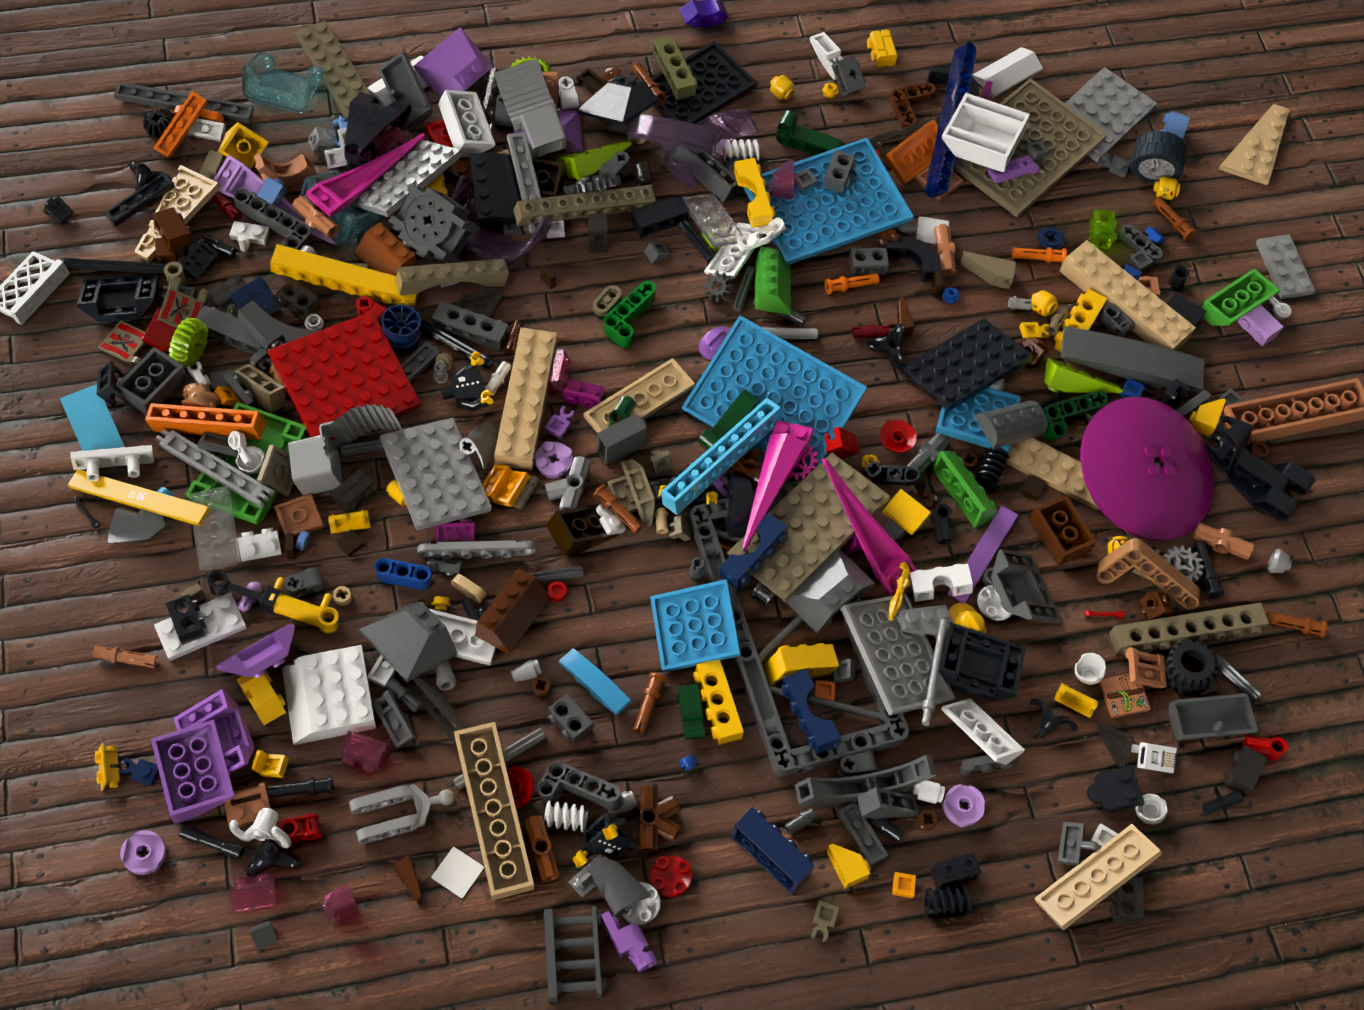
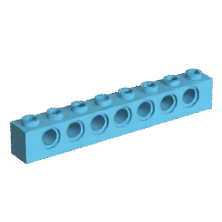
M768 398L763 400L661 491L663 505L678 515L775 427L777 420L782 421L781 407Z

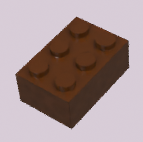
M1067 495L1035 508L1029 518L1058 566L1091 552L1097 542Z

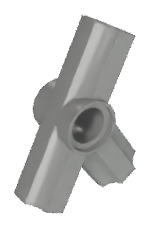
M574 457L569 476L566 479L545 484L549 501L562 498L559 506L561 511L578 507L590 466V460H587L585 457ZM572 484H579L577 487L571 486Z

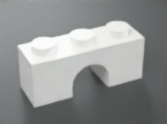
M955 564L949 567H935L930 570L910 572V585L914 602L934 599V587L941 584L950 587L953 596L972 593L973 583L968 564Z

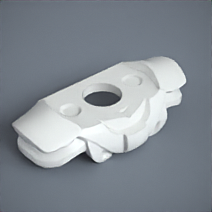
M777 217L769 222L768 226L749 236L738 237L737 245L739 250L754 249L775 239L786 229L783 220ZM760 234H766V235H767L766 237H764V238H762V239L757 238V236L760 235Z

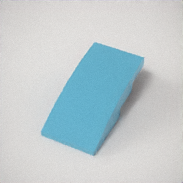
M97 384L60 398L82 451L125 447L105 401L96 395Z

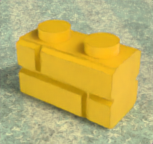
M872 31L869 39H867V47L871 49V60L875 61L877 68L894 66L898 55L890 31Z

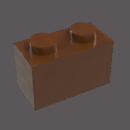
M174 207L153 213L154 226L169 251L190 245L192 233L189 226H185L181 213H177Z

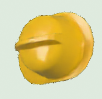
M957 603L950 607L949 613L954 624L986 634L987 629L984 618L972 606L966 603Z

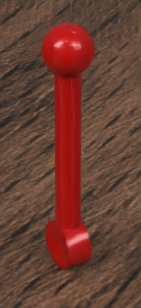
M1122 610L1118 612L1085 611L1086 617L1116 616L1122 619L1125 615Z

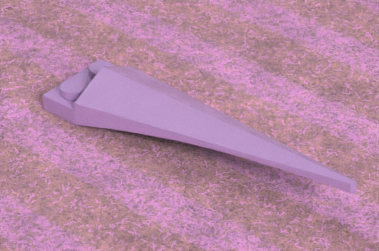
M228 155L213 179L221 187L219 191L233 199L235 191L239 189H245L257 196L264 184V181L251 169ZM282 198L278 208L305 222L306 219L294 209V206L285 198ZM310 227L312 235L337 245L334 240L327 238L318 229Z

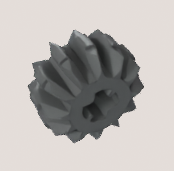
M719 271L715 272L716 277L709 273L711 280L704 278L708 285H702V288L709 289L704 294L712 293L709 297L710 300L716 295L717 302L720 301V295L726 300L727 298L724 293L726 292L731 295L727 288H733L732 284L727 285L731 278L729 277L724 280L726 276L724 272L721 277H719ZM715 282L722 283V287H720L722 289L720 291L717 289H713V286H715L713 284Z

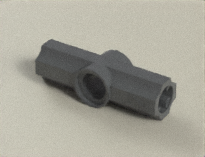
M937 433L929 442H925L921 446L917 455L907 466L917 468L923 474L930 465L933 466L939 452L944 451L953 439Z

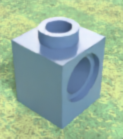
M267 177L257 196L278 207L287 189L283 186L284 182L277 178L272 180Z

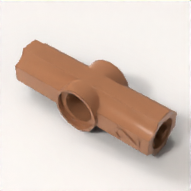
M299 196L294 200L292 204L294 209L306 219L305 223L318 229L327 238H333L338 235L340 231L339 225L329 218L318 206L310 202L305 196Z
M940 224L934 228V251L940 259L942 275L950 276L955 274L956 271L954 261L955 243L951 241L950 227L946 224Z
M1200 522L1193 534L1194 539L1206 542L1218 553L1226 554L1229 552L1246 560L1249 559L1254 548L1253 543L1235 537L1234 533L1228 529L1221 528L1217 530Z

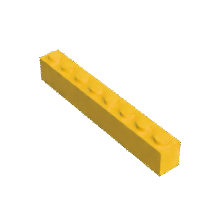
M279 244L276 245L270 262L271 272L277 275L307 281L314 285H322L332 290L347 292L351 295L368 296L385 304L407 305L414 308L419 293L399 295L395 281L396 276Z

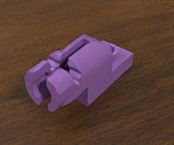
M609 911L601 914V922L620 958L629 954L628 958L635 965L638 972L645 971L657 963L652 951L644 952L648 949L649 943L639 926L632 923L618 930L620 924L615 915L611 916Z

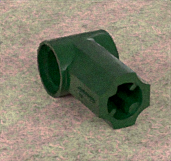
M621 397L615 409L609 414L608 427L631 416L637 405V402L632 397Z

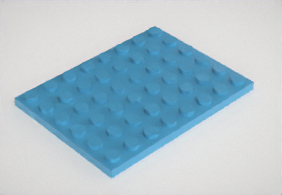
M868 138L760 174L761 178L765 179V191L770 194V206H773L775 210V217L773 219L781 218L786 227L779 236L772 240L775 247L781 253L786 266L913 221V214ZM835 150L855 156L854 163H856L854 174L850 173V185L845 187L843 193L823 187L824 178ZM809 168L818 182L816 186L802 192L794 182L793 176ZM743 187L752 202L756 198L755 194L750 189Z
M739 315L681 409L713 428L739 394L746 389L761 400L760 403L768 398L780 406L781 420L783 422L813 428L814 433L808 448L814 447L812 453L817 452L818 454L814 459H817L820 464L822 459H825L828 454L825 450L827 448L825 434L828 433L830 440H833L835 438L834 428H844L867 391V387ZM774 428L750 450L754 451L755 448L762 449L766 454L770 434H772ZM810 456L808 457L809 459L806 460V464L808 467L811 462Z

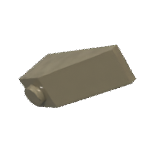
M963 252L960 265L993 286L1010 288L1014 278L1016 262Z
M249 363L234 371L235 375L252 393L256 401L269 412L273 413L287 405L285 387Z

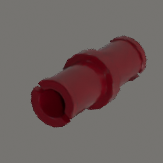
M217 192L220 198L214 195L213 200L221 207V211L227 214L233 222L239 221L235 216L241 220L242 213L235 208L234 203L228 200L222 192Z
M869 324L868 326L852 327L853 338L869 337V339H873V337H884L890 333L889 325L873 326V324Z

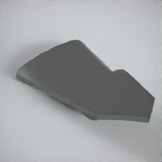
M487 421L463 438L459 444L464 454L470 455L475 451L477 452L483 470L487 467L495 453L498 439L497 427Z
M118 507L113 515L109 529L108 543L150 540L166 527L163 515L145 510L137 512Z
M593 858L589 872L594 879V884L602 898L606 899L615 917L629 911L632 904L651 896L617 861Z

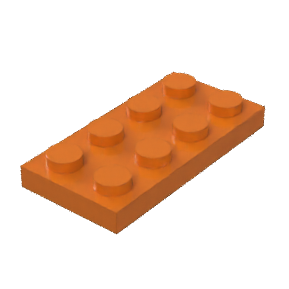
M934 119L885 155L886 160L902 185L936 161L949 148L943 141V133Z

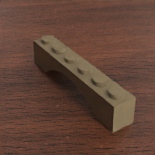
M505 259L398 267L395 281L399 295H410L451 282H473L487 288L505 286L509 272Z

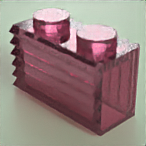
M349 730L339 754L342 761L348 765L358 764L369 772L374 770L380 771L389 751L388 743Z
M348 884L323 896L325 902L322 903L325 914L329 921L334 920L337 925L339 922L343 923V920L347 921V918L351 919V916L355 917V915L360 913Z

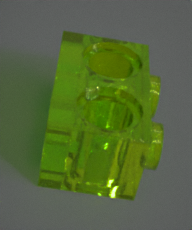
M1094 209L1090 218L1089 242L1096 248L1109 250L1112 243L1116 242L1117 233H1114V230L1117 227V219H1115V212Z

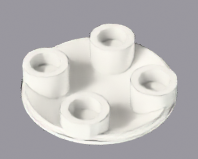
M993 585L986 586L979 592L977 604L980 611L986 617L1002 621L1012 615L1001 606V599L994 590Z
M639 882L651 896L632 904L631 909L621 916L631 924L643 925L656 917L661 901L659 893L652 885Z

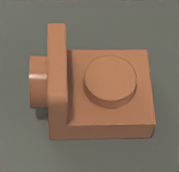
M1144 276L1139 278L1138 281L1157 297L1160 296L1157 277Z

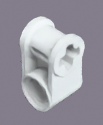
M568 76L560 78L558 85L561 109L579 108L578 95L573 80Z

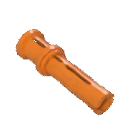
M1013 247L1012 259L1045 260L1047 263L1061 262L1062 264L1067 257L1066 248L1056 250L1048 247L1046 250Z
M876 272L850 278L841 276L839 279L834 280L825 279V290L830 295L832 292L837 291L846 292L849 288L878 284L879 276Z

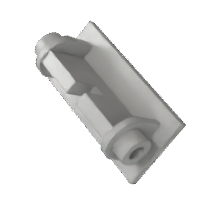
M601 854L597 856V858L608 859L606 856L603 857ZM592 861L568 882L582 898L595 887L594 879L589 872Z

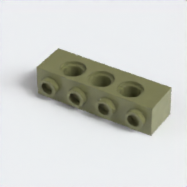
M672 35L654 39L653 53L676 100L695 96L698 82L696 78H693L691 67L687 66L685 56L679 50L678 42L674 40Z

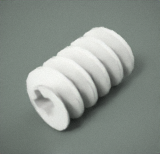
M726 139L724 144V160L726 161L727 156L732 160L734 156L737 157V160H739L740 156L743 157V160L747 159V156L749 158L756 156L757 161H759L760 145L757 139H754L752 144L750 139H747L745 144L743 139H740L739 143H737L736 139H733L732 144L729 139Z
M548 800L544 823L547 821V826L551 828L555 822L557 829L563 823L565 830H568L571 824L573 831H576L578 826H580L581 832H584L586 830L589 809L586 812L584 805H581L580 809L577 810L576 804H573L568 809L566 802L560 808L559 801H556L554 807H552L551 801Z

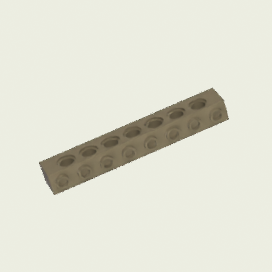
M652 185L522 200L516 203L513 211L517 226L633 212L639 208L651 206L656 200Z
M1260 602L1116 625L1110 631L1109 636L1115 654L1126 656V650L1130 647L1146 653L1156 648L1161 650L1168 649L1175 644L1178 645L1181 641L1186 643L1187 640H1192V643L1199 641L1201 644L1211 639L1220 641L1230 636H1234V638L1242 637L1248 633L1257 635L1263 632L1269 622Z

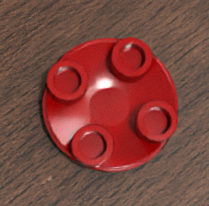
M673 855L661 856L651 868L650 881L659 894L666 897H677L685 893L690 887L692 870L689 862L681 857Z

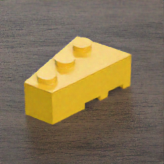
M818 643L813 646H807V644H801L797 647L781 646L764 664L769 685L776 686V683L784 680L785 676L807 669L811 678L830 675L839 667L833 644L825 645L824 643Z

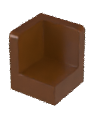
M155 238L157 262H177V249L169 251L162 238Z

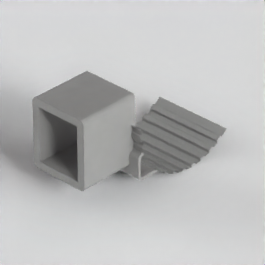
M538 58L495 72L494 76L515 132H525L532 158H539L565 149L566 135L560 122V108H556L551 98Z
M366 404L362 407L357 406L355 409L351 408L349 409L350 411L344 412L335 421L321 424L319 426V436L289 442L292 480L302 495L310 493L313 495L342 488L341 465L337 449H340L341 445L351 444L359 436H363L366 432L370 433L371 430H386V428H389V430L395 429L396 431L403 430L393 411L388 407L384 408L382 405L376 406V404L371 406ZM336 437L335 440L332 442L330 438Z

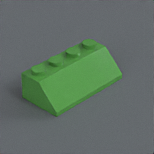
M760 246L755 262V309L791 315V266L785 265L778 249Z
M1252 269L1205 300L1202 309L1206 311L1203 318L1212 326H1230L1278 294L1280 289L1256 269Z
M943 450L939 452L932 471L972 526L977 528L992 520L997 512L996 505L986 496L985 490L975 481L974 475L964 466L963 460L955 452Z

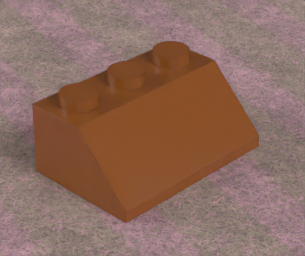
M380 222L364 234L354 252L357 258L364 264H368L369 269L393 276L397 275L398 267L417 266L415 254Z

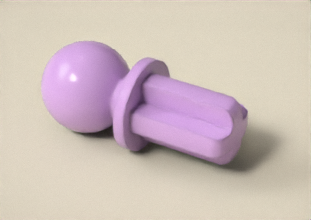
M256 581L250 582L246 587L260 593L263 590L262 585ZM242 595L238 609L246 612L257 600Z

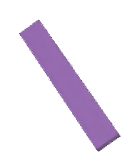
M1002 505L966 563L969 566L972 578V591L1018 514ZM951 589L948 592V595L964 604L970 594L953 596Z

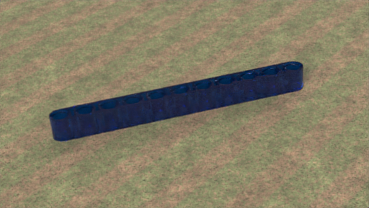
M971 42L962 45L954 51L925 187L926 194L930 198H936L949 190L955 155L943 141L942 134L965 93L969 92L977 52L975 45Z

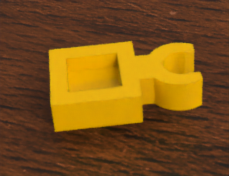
M1022 322L1019 326L1023 338L1036 336L1039 339H1049L1051 337L1046 331L1049 324L1039 326L1038 322Z

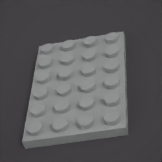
M1106 67L1100 70L1065 103L1107 134V138L1087 155L1097 163L1102 158L1103 153H1108L1157 105L1155 101Z
M422 139L350 205L389 217L403 206L410 194L407 191L410 184L420 188L426 187L463 155L459 149Z
M454 418L380 435V441L416 531L491 511L490 502L469 454H464L460 449L459 444L462 437Z
M906 593L903 594V603L899 610L913 609ZM893 596L845 604L842 606L841 611L888 715L921 709L923 701L926 700L934 652L926 635L902 632L896 616L892 621L888 619L890 601ZM940 673L934 698L935 705L951 702L955 699L949 684Z

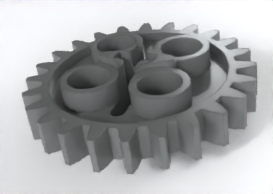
M607 175L592 176V180L589 177L582 178L574 184L564 186L565 195L588 193L594 190L595 192L609 190L610 187L621 184L620 175L609 177Z

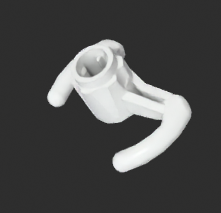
M263 808L262 811H259L254 824L245 832L238 827L236 820L230 822L231 832L242 841L250 842L254 838L260 841L271 839L282 848H289L291 846L289 836L276 827L279 819L278 813L272 809Z

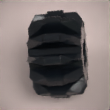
M162 108L159 111L155 109L153 112L147 111V116H143V127L149 136L153 135L156 139L158 136H162L173 118H171L168 111L164 112Z

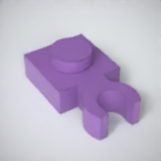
M562 406L560 415L554 414L545 426V432L560 440L570 427L569 421L574 417V410L569 414L564 413L566 406Z

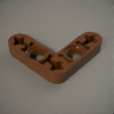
M925 82L891 91L889 102L900 126L905 131L914 130L917 123V118L909 103L933 98L936 90L934 84ZM914 92L916 96H910L908 93ZM899 108H905L907 111L901 112Z

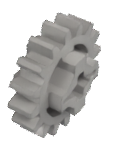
M1183 545L1179 549L1174 546L1172 550L1168 549L1162 556L1193 583H1196L1203 573L1201 570L1204 566L1200 564L1202 558H1196L1198 553H1191L1190 547L1188 550H1185Z

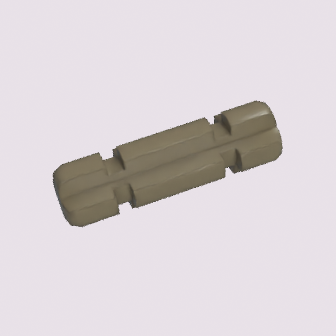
M530 475L528 482L514 503L515 508L523 509L525 502L528 501L534 488L539 483L537 477Z

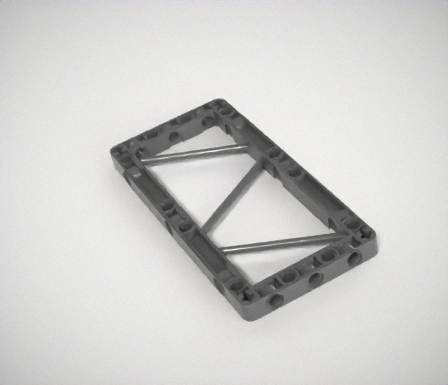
M801 481L784 484L766 514ZM753 491V502H754V498H755L756 491ZM729 497L718 500V504L709 502V504L705 503L694 506L690 513V526L700 558L704 560L703 567L709 583L724 580L720 577L719 567L726 560L718 538L735 542L742 539L729 537L726 531L714 528V525L726 521L729 510ZM705 532V533H707L708 535L704 536V535H702V534H700V533ZM729 584L734 617L738 620L735 623L740 651L750 655L749 657L741 655L734 657L775 775L787 777L840 763L841 759L847 755L869 750L873 751L874 754L900 746L905 742L909 733L903 713L894 714L896 718H890L887 715L888 712L844 617L843 622L869 693L873 696L877 710L872 711L811 696L807 703L879 720L881 725L840 736L839 747L825 751V758L819 757L818 754L816 755L814 749H811L809 745L790 749L772 695L788 698V696L785 697L781 688L768 685L761 662L803 619L797 615L758 654L736 589ZM855 596L847 604L861 602L860 596ZM857 741H860V742H862L865 746H864V747H859V746L856 745V742H857ZM772 744H779L781 749H774Z

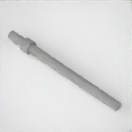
M947 619L940 620L926 700L923 701L922 710L924 713L922 724L925 726L930 725L931 715L935 710L936 703L934 698L948 625Z

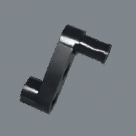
M877 461L871 462L866 467V473L876 484L913 485L918 491L926 488V482L917 468L880 465ZM896 472H898L899 476H896L894 479L892 475H896Z

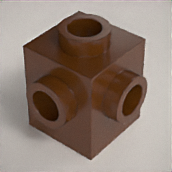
M1036 336L1023 338L1019 345L1033 355V360L1030 362L1032 365L1039 364L1049 351L1042 345L1044 342Z
M1152 590L1140 599L1141 609L1149 620L1166 618L1174 614L1170 606L1171 600L1166 593Z

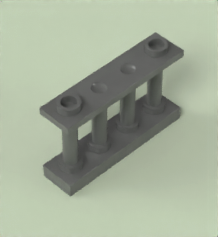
M592 906L591 915L557 918V916H553V909L544 910L549 1003L558 1002L557 995H562L563 992L596 990L597 999H601L602 992L606 991L605 978H601L597 929V926H601V913H596V906ZM592 924L593 937L554 938V929H558V927ZM594 946V959L571 961L555 959V951H559V948ZM595 968L596 981L561 983V981L557 982L556 973H560V970Z

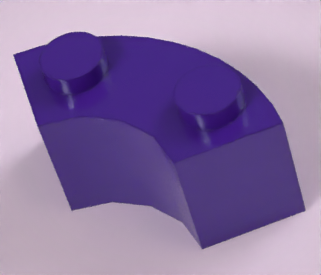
M690 0L680 8L685 23L694 28L718 25L729 17L723 2L720 0Z

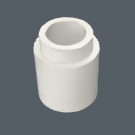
M925 780L914 785L913 794L916 795L917 800L934 804L937 802L942 803L945 787L940 786V783Z

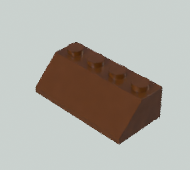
M518 568L477 621L475 636L510 655L548 604L550 596L535 576Z

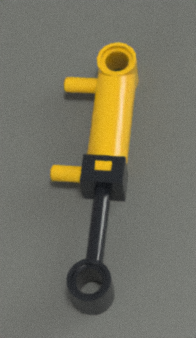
M213 570L208 575L207 580L210 592L216 596H222L228 591L260 601V610L271 615L277 613L320 628L324 633H333L339 627L338 612L334 608L328 607L332 599V595L329 593L325 594L319 607L281 594V589L285 582V579L282 577L277 579L274 588L267 586L263 594L231 583L228 580L227 573L223 570ZM216 581H223L219 585L214 584ZM327 618L333 619V621L329 623L325 622L324 620Z

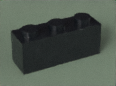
M681 196L672 197L666 201L654 203L651 206L633 211L632 224L639 237L642 238L678 226L679 222L684 219L688 221L689 211Z

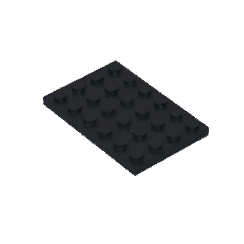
M715 41L685 58L687 66L691 67L693 78H696L698 82L695 96L676 100L663 72L651 78L653 82L658 83L661 92L666 94V100L662 104L654 105L653 107L679 133L684 132L757 87V81Z
M983 318L905 364V366H902L901 373L947 411H950L1031 362L1033 355Z

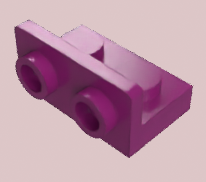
M569 379L563 391V401L569 404H579L587 408H593L601 403L605 387Z
M460 519L459 523L448 522L435 526V544L437 542L475 541V523H471V519Z

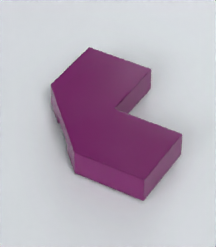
M986 80L981 98L988 100L993 81Z

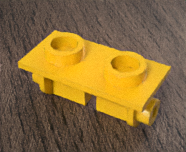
M368 510L338 515L333 514L328 517L331 534L347 532L351 529L370 528Z
M1062 683L1054 698V701L1088 718H1091L1093 711L1098 705V701Z
M102 743L99 750L95 752V763L99 764L96 780L97 784L101 786V791L104 790L106 785H109L110 788H116L118 783H120L119 768H110L111 765H118L117 749L113 745L107 746L104 749V743Z

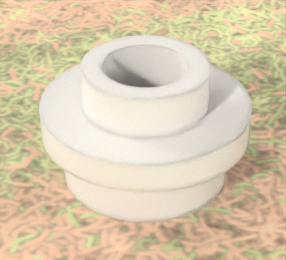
M311 314L305 320L307 330H321L324 325L323 319L317 314Z

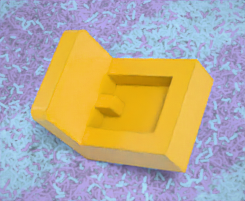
M257 750L251 768L263 777L283 778L289 758L286 755L267 754L263 750Z

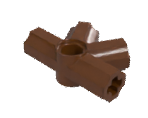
M755 448L754 451L750 452L747 460L741 457L730 469L742 475L744 479H749L751 484L758 486L765 453L762 449Z
M655 786L640 787L639 850L644 852L658 851V836L672 843L681 828L680 825L669 820V818L681 812L676 799L671 795L658 803V787ZM651 815L655 820L648 823L644 821L643 817Z

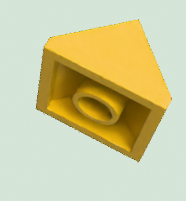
M237 122L227 131L219 152L226 157L230 155L251 169L256 162L254 156L262 153L269 141Z
M902 489L898 491L882 511L911 535L931 520V512Z

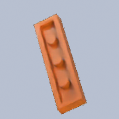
M192 91L153 149L170 159L208 104V101Z

